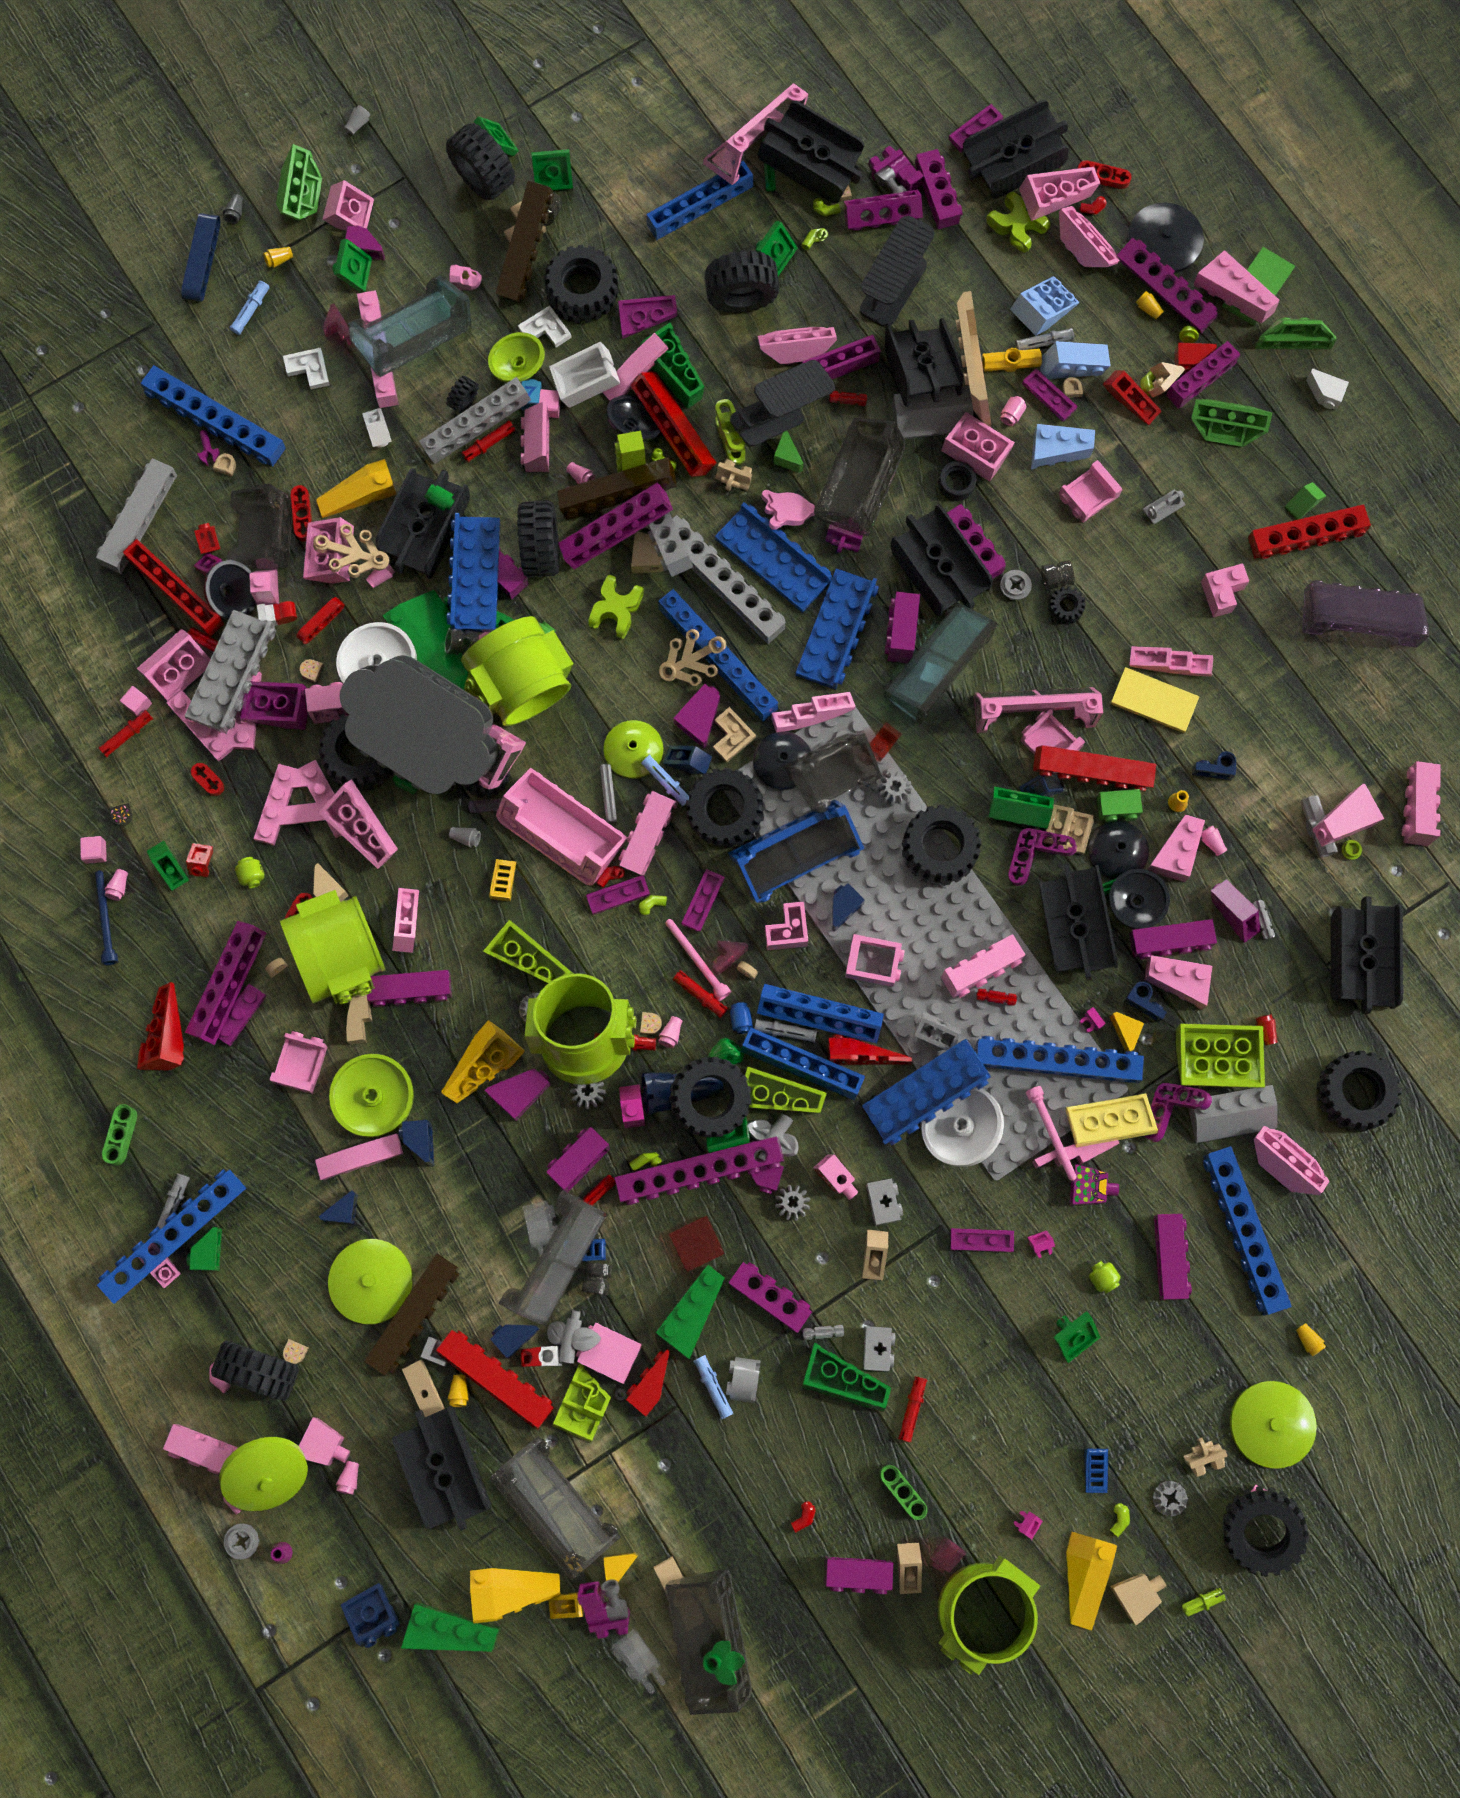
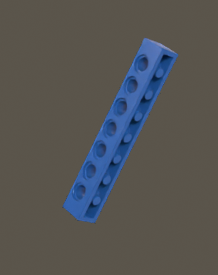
M154 365L140 383L144 389V394L149 398L154 399L155 397L166 408L172 407L180 416L184 418L187 416L197 426L208 428L212 435L223 437L231 446L237 445L243 453L254 455L264 465L269 464L273 467L286 449L283 440ZM179 397H184L182 400L176 401ZM200 406L197 410H192L194 407ZM210 416H216L214 419H209ZM227 425H232L229 429H224ZM248 434L246 438H241L242 435ZM259 444H264L263 447L257 448Z
M674 589L658 601L659 610L685 638L686 633L691 629H696L699 632V638L694 643V648L697 651L708 646L709 641L717 636ZM691 632L690 637L695 639V634ZM716 641V646L721 647V642ZM727 646L720 653L712 652L703 657L709 664H714L718 667V674L762 722L778 710V701Z
M982 1036V1039L976 1041L975 1052L983 1065L988 1068L1137 1084L1142 1081L1144 1056H1139L1138 1052L1127 1051L1125 1054H1120L1114 1049H1105V1052L1097 1051V1048L1085 1047L1082 1050L1076 1049L1075 1045L1056 1047L1055 1043L1036 1045L1035 1041L1030 1040L1017 1043L1011 1038H1003L1002 1041L994 1040V1037ZM999 1048L1002 1051V1056L995 1057L992 1049ZM1013 1051H1021L1023 1058H1014ZM1035 1052L1041 1053L1043 1061H1036L1033 1054ZM1054 1055H1061L1064 1059L1063 1064L1056 1063ZM1075 1057L1083 1058L1084 1066H1078L1075 1063ZM1102 1059L1105 1063V1067H1097L1095 1064V1060ZM1116 1061H1122L1125 1064V1070H1119L1116 1067Z
M1230 1146L1203 1156L1205 1159L1203 1160L1206 1172L1210 1173L1212 1178L1210 1180L1211 1187L1214 1192H1217L1220 1199L1218 1200L1219 1208L1225 1213L1227 1218L1225 1220L1226 1227L1229 1232L1232 1231L1234 1236V1248L1237 1252H1240L1242 1258L1240 1260L1241 1267L1249 1276V1288L1252 1292H1255L1257 1298L1255 1303L1258 1311L1262 1312L1263 1316L1292 1307L1232 1147ZM1220 1166L1227 1170L1226 1177H1222L1219 1174L1218 1169ZM1227 1186L1234 1189L1233 1197L1227 1195ZM1235 1206L1240 1207L1242 1210L1240 1217L1236 1216L1233 1212ZM1242 1226H1246L1249 1229L1248 1237L1242 1235ZM1250 1246H1254L1257 1250L1255 1257L1249 1254ZM1258 1266H1261L1265 1271L1263 1277L1258 1276L1256 1273ZM1265 1286H1269L1272 1290L1270 1298L1264 1294Z
M223 1169L214 1177L216 1182L211 1186L206 1184L198 1191L200 1196L194 1201L192 1198L187 1200L181 1206L183 1210L178 1215L175 1212L165 1220L167 1224L162 1229L157 1227L148 1234L150 1239L146 1243L140 1241L131 1250L134 1253L127 1258L124 1255L115 1263L117 1266L115 1270L111 1273L107 1270L98 1278L100 1283L97 1286L113 1304L246 1189L230 1169L227 1172ZM219 1185L224 1186L227 1190L226 1195L222 1198H218L214 1194V1189ZM201 1200H208L210 1202V1209L207 1212H201L198 1209V1203ZM191 1214L193 1216L194 1222L191 1226H184L181 1219L183 1215ZM169 1228L177 1231V1238L173 1241H169L165 1237V1232ZM158 1243L160 1245L161 1251L158 1255L149 1253L148 1248L150 1244ZM136 1257H140L144 1261V1266L140 1270L132 1267V1261ZM118 1272H124L127 1275L126 1283L118 1284L116 1282L115 1276Z

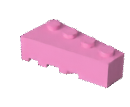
M1225 250L1197 274L1194 282L1195 287L1199 289L1202 287L1211 296L1215 297L1216 295L1225 300V304L1239 308L1241 313L1261 324L1275 312L1280 301Z
M1416 761L1407 771L1409 786L1406 788L1405 797L1408 800L1403 812L1406 822L1402 827V836H1404V843L1429 846L1440 837V830L1436 829L1437 823L1440 822V814H1436L1440 805V796L1436 795V792L1440 789V765Z
M352 779L345 783L318 812L377 869L385 864L398 850Z
M654 791L651 792V795H646L643 805H645L643 813L639 812L635 820L637 824L636 829L631 831L627 838L629 845L620 854V866L640 875H645L656 851L654 847L655 845L658 846L663 837L664 831L662 829L669 824L672 818L670 811L672 807L676 809L679 802Z
M173 1424L163 1449L169 1451L168 1455L173 1458L180 1459V1457L188 1459L187 1463L197 1467L202 1465L208 1468L207 1471L219 1475L225 1460L238 1447L182 1425Z

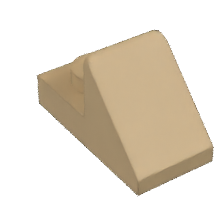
M1159 363L1151 367V372L1157 378L1152 383L1154 386L1148 391L1152 398L1164 393L1184 372V367L1168 363Z

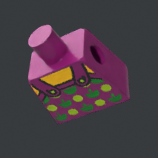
M1077 1164L1072 1166L1076 1179L1071 1181L1069 1206L1106 1203L1107 1195L1118 1196L1119 1184L1108 1183V1173Z

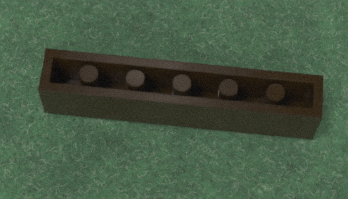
M529 180L527 182L495 293L499 297L521 303V300L526 296L527 288L525 286L527 280H530L532 276V262L536 261L538 255L536 248L538 243L542 241L543 224L547 223L549 217L547 210L554 200L553 190L548 186Z
M666 457L558 490L559 508L566 520L625 503L656 483L667 491L677 487L675 471L669 458Z
M437 1253L364 1362L385 1376H388L390 1373L393 1375L400 1365L398 1363L402 1355L406 1356L412 1347L410 1343L413 1338H418L424 1329L422 1325L425 1320H430L436 1311L434 1307L437 1302H442L448 1293L446 1289L449 1284H454L458 1279L460 1268Z

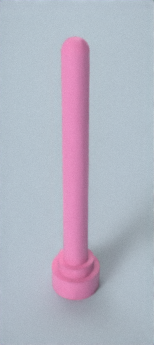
M668 919L666 926L712 985L716 999L721 1001L731 993L729 987L717 980L674 921Z
M1041 1086L1034 1087L1026 1092L1028 1100L1032 1101L1033 1104L1035 1103L1069 1180L1074 1181L1076 1179L1075 1171L1043 1103L1044 1092Z

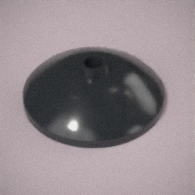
M622 395L613 398L609 402L606 416L608 422L618 434L641 431L643 441L653 440L659 435L660 429L638 397Z
M226 560L215 564L208 571L204 581V595L211 610L221 618L229 620L233 610L249 615L254 610L257 603L250 592V573L252 572L247 566L238 561Z
M776 732L768 735L758 744L754 752L753 766L757 777L768 787L776 790H791L803 784L809 777L813 767V755L809 745L798 735L790 732ZM784 754L787 756V759L782 760L780 756Z
M1116 821L1103 824L1093 833L1088 845V854L1093 867L1095 868V865H1098L1100 874L1110 879H1116L1126 871L1143 869L1148 860L1149 846L1144 834L1136 826L1128 822ZM1118 844H1122L1124 849L1120 850Z
M1132 869L1122 873L1113 882L1109 892V905L1117 920L1125 926L1133 929L1150 928L1158 924L1166 916L1170 906V894L1165 882L1157 874L1145 869ZM1138 899L1140 904H1134L1133 900Z

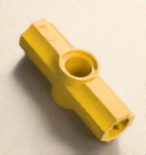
M1010 348L1006 352L982 354L984 372L997 370L1015 372L1019 368L1041 367L1042 365L1040 349L1018 350ZM1008 359H1014L1015 362H1011Z

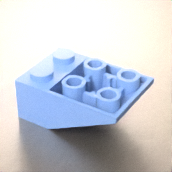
M1053 276L1020 293L1010 310L1037 336L1079 304V301Z

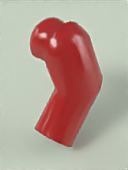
M1099 196L1092 204L1081 203L1079 212L1097 215L1106 207L1107 201L1103 196Z
M620 866L607 867L595 883L604 888L609 880L622 878L625 871Z
M809 1501L801 1505L803 1510L801 1518L791 1523L795 1533L813 1523L816 1510L815 1506Z

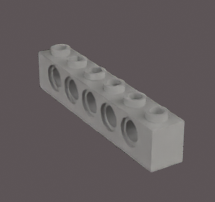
M516 377L419 442L433 463L436 464L526 405L531 399Z
M670 512L646 526V528H651L648 534L652 543L657 542L654 548L658 557L663 556L660 562L664 571L669 570L673 577L693 568Z

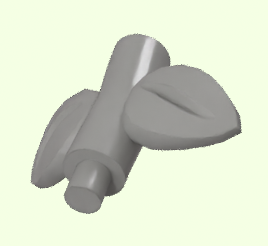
M781 1113L773 1125L763 1119L748 1122L749 1135L754 1140L760 1141L777 1136L779 1137L783 1156H794L798 1152L797 1139L793 1135L785 1133L793 1122L788 1116ZM762 1151L760 1153V1155L758 1156L759 1159H766L765 1151Z
M572 1310L571 1318H567L566 1325L561 1321H555L548 1326L547 1336L549 1341L554 1345H561L559 1361L574 1363L575 1349L582 1352L588 1351L601 1340L598 1333L592 1329L581 1327L582 1320H579L580 1311Z

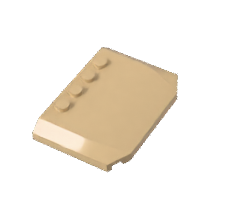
M968 291L963 292L957 302L959 319L956 320L957 332L961 331L962 337L958 338L960 349H964L965 355H961L962 366L967 367V373H964L965 385L970 386L974 412L981 422L992 427L972 293Z

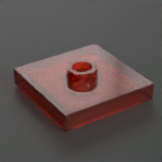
M707 1216L669 1234L687 1272L725 1254Z

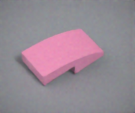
M156 1243L149 1245L148 1250L150 1254L158 1255L161 1249ZM138 1257L140 1261L144 1264L143 1259ZM168 1257L150 1272L163 1288L181 1274Z

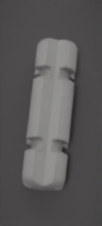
M1258 900L1253 902L1252 904L1259 910L1260 929L1263 930L1261 932L1263 938H1273L1275 933L1270 927L1272 924L1267 910H1264L1266 908L1264 901Z
M835 1325L834 1327H814V1329L804 1328L802 1331L803 1339L832 1338V1336L842 1337L844 1336L843 1325Z

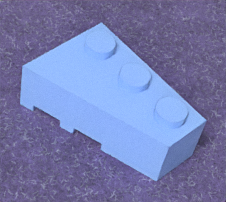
M1056 341L1042 355L1040 371L1048 380L1102 375L1110 367L1108 346Z
M1037 424L1034 432L1031 469L1043 465L1051 466L1063 461L1071 462L1090 458L1094 449L1095 430Z

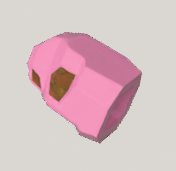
M451 265V288L471 291L478 288L481 284L482 276L478 271L472 270L470 267Z

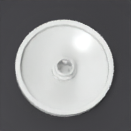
M382 622L369 623L358 627L344 639L337 654V671L341 681L344 683L351 673L366 666L380 665L400 655H407L417 660V654L412 641L400 628Z
M977 1087L970 1091L971 1095L963 1101H960L958 1098L952 1102L954 1105L952 1108L945 1112L941 1109L935 1113V1119L928 1123L922 1122V1136L926 1147L933 1156L943 1163L954 1167L973 1166L984 1161L997 1148L1004 1129L1003 1114L995 1098L982 1088L980 1090Z

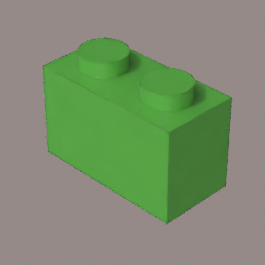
M1140 789L1100 792L1097 796L1099 820H1105L1107 823L1116 822L1117 819L1134 821L1143 813Z

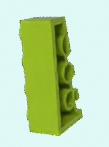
M641 431L617 435V443H614L617 472L646 464Z
M510 920L483 951L546 983H550L564 975L574 974Z
M747 1067L745 1076L748 1079L747 1084L751 1088L750 1098H752L749 1108L821 1113L826 1092Z

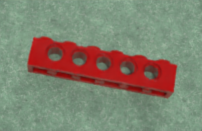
M1363 504L1252 530L1248 540L1254 559H1267L1274 554L1280 553V555H1285L1295 549L1302 551L1316 544L1317 546H1323L1329 543V541L1336 540V542H1340L1351 536L1355 538L1361 537L1366 534L1371 524ZM1343 522L1348 523L1350 527H1346ZM1325 527H1329L1332 532L1327 531ZM1306 531L1312 532L1313 536L1308 535ZM1287 535L1293 536L1295 540H1290ZM1269 540H1274L1276 545L1271 544Z

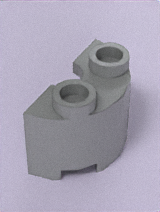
M735 1357V1361H730L729 1373L733 1374L732 1382L727 1383L726 1395H730L729 1400L755 1403L760 1360Z

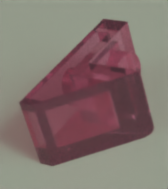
M335 303L331 304L323 326L325 336L328 337L337 332L340 339H345L348 346L355 343L353 334Z
M717 941L718 947L724 952L725 956L720 955L713 961L712 970L717 976L720 975L746 953L749 946L746 943Z

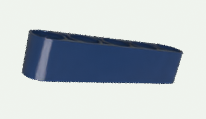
M203 213L198 215L182 284L181 294L183 299L201 302L204 300L220 231V216Z

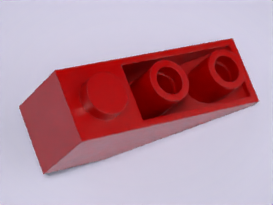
M661 1350L653 1359L656 1362L651 1369L647 1367L640 1375L642 1381L638 1386L633 1384L626 1393L629 1396L626 1400L645 1416L650 1413L660 1400L670 1353L669 1350L665 1352Z

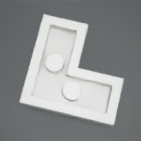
M550 305L518 325L520 332L532 334L537 338L546 334L555 347L572 338L571 333Z
M321 348L283 356L288 377L307 372L310 389L330 385Z

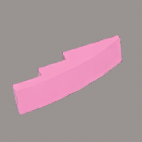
M656 333L648 338L616 371L620 384L602 392L609 401L617 396L626 395L632 389L630 385L641 372L650 370L655 365L654 361L668 350V347Z
M1132 646L1129 665L1131 667L1165 673L1212 677L1213 655H1193L1192 652L1172 651L1171 648Z
M850 692L812 697L810 703L792 705L790 711L772 713L771 719L776 732L796 730L850 712L855 709V704Z
M394 1134L330 1154L315 1161L320 1180H326L342 1173H349L359 1168L369 1167L402 1155L403 1151L398 1134Z
M1119 1141L1077 1148L1074 1144L1064 1147L1069 1160L1077 1158L1079 1164H1082L1119 1144ZM1056 1150L1032 1161L1036 1169L1052 1160L1055 1161L1058 1167L1062 1165Z

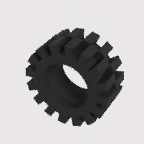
M464 375L458 378L455 385L451 387V392L448 393L449 396L446 399L447 406L460 414L469 409V406L473 404L472 401L475 400V396L478 394L479 384Z
M1063 586L1060 590L1057 589L1053 593L1049 601L1048 610L1051 611L1050 616H1054L1056 622L1060 620V624L1066 622V625H1070L1071 622L1075 623L1077 619L1081 618L1086 603H1084L1085 597H1082L1083 593L1081 591L1079 593L1076 592L1077 588L1074 587V590H1071V586H1068L1067 589ZM1063 599H1069L1074 603V609L1070 612L1063 611L1060 607V602Z

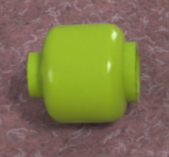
M246 857L238 861L235 873L239 884L248 886L250 889L258 887L264 879V872L260 861L253 859V857Z
M1100 1261L1091 1267L1093 1271L1089 1274V1279L1098 1292L1104 1291L1107 1294L1120 1285L1118 1282L1121 1277L1112 1263L1107 1262L1103 1264Z

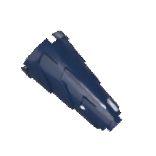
M669 1072L642 1073L641 1088H643L644 1092L642 1093V1098L647 1115L671 1110L672 1106L671 1102H669L670 1088L676 1074ZM712 1077L701 1079L692 1089L691 1103L709 1098L710 1096L719 1095L720 1091H723V1082Z

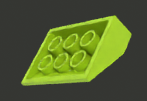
M1180 1024L1176 1028V1052L1181 1086L1265 1088L1263 1026Z

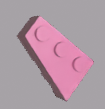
M1185 815L1147 870L1186 882L1191 875L1205 820Z
M1151 955L1146 962L1144 980L1166 992H1171L1180 999L1186 1000L1203 1010L1208 1003L1212 966Z

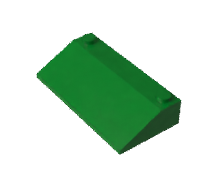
M435 590L401 603L382 615L385 623L400 628L408 635L415 647L417 661L465 691L464 686L468 672L461 659L474 643L466 632L452 631L451 626L447 624V613L451 612Z

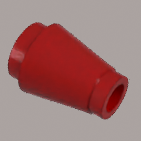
M1272 1014L1255 1018L1257 1022L1255 1025L1263 1026V1041L1265 1045L1277 1043L1276 1023Z

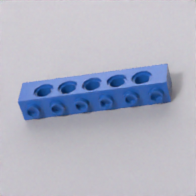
M740 162L738 169L739 179L735 184L731 185L725 179L716 175L647 213V227L655 239L658 240L752 188L753 174L745 162Z
M764 984L757 1014L876 1044L884 1016L883 1013Z
M751 1027L740 1051L852 1100H855L865 1078L864 1075Z

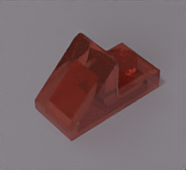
M886 722L865 748V751L881 762L902 734Z

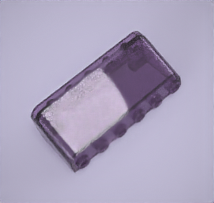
M1319 580L1312 581L1304 588L1302 633L1322 635L1327 629L1389 636L1398 638V645L1418 647L1429 638V626L1424 601L1417 593L1402 594L1396 590L1387 592L1381 591L1379 588L1364 589L1358 585L1349 587L1343 586L1341 583L1326 584Z

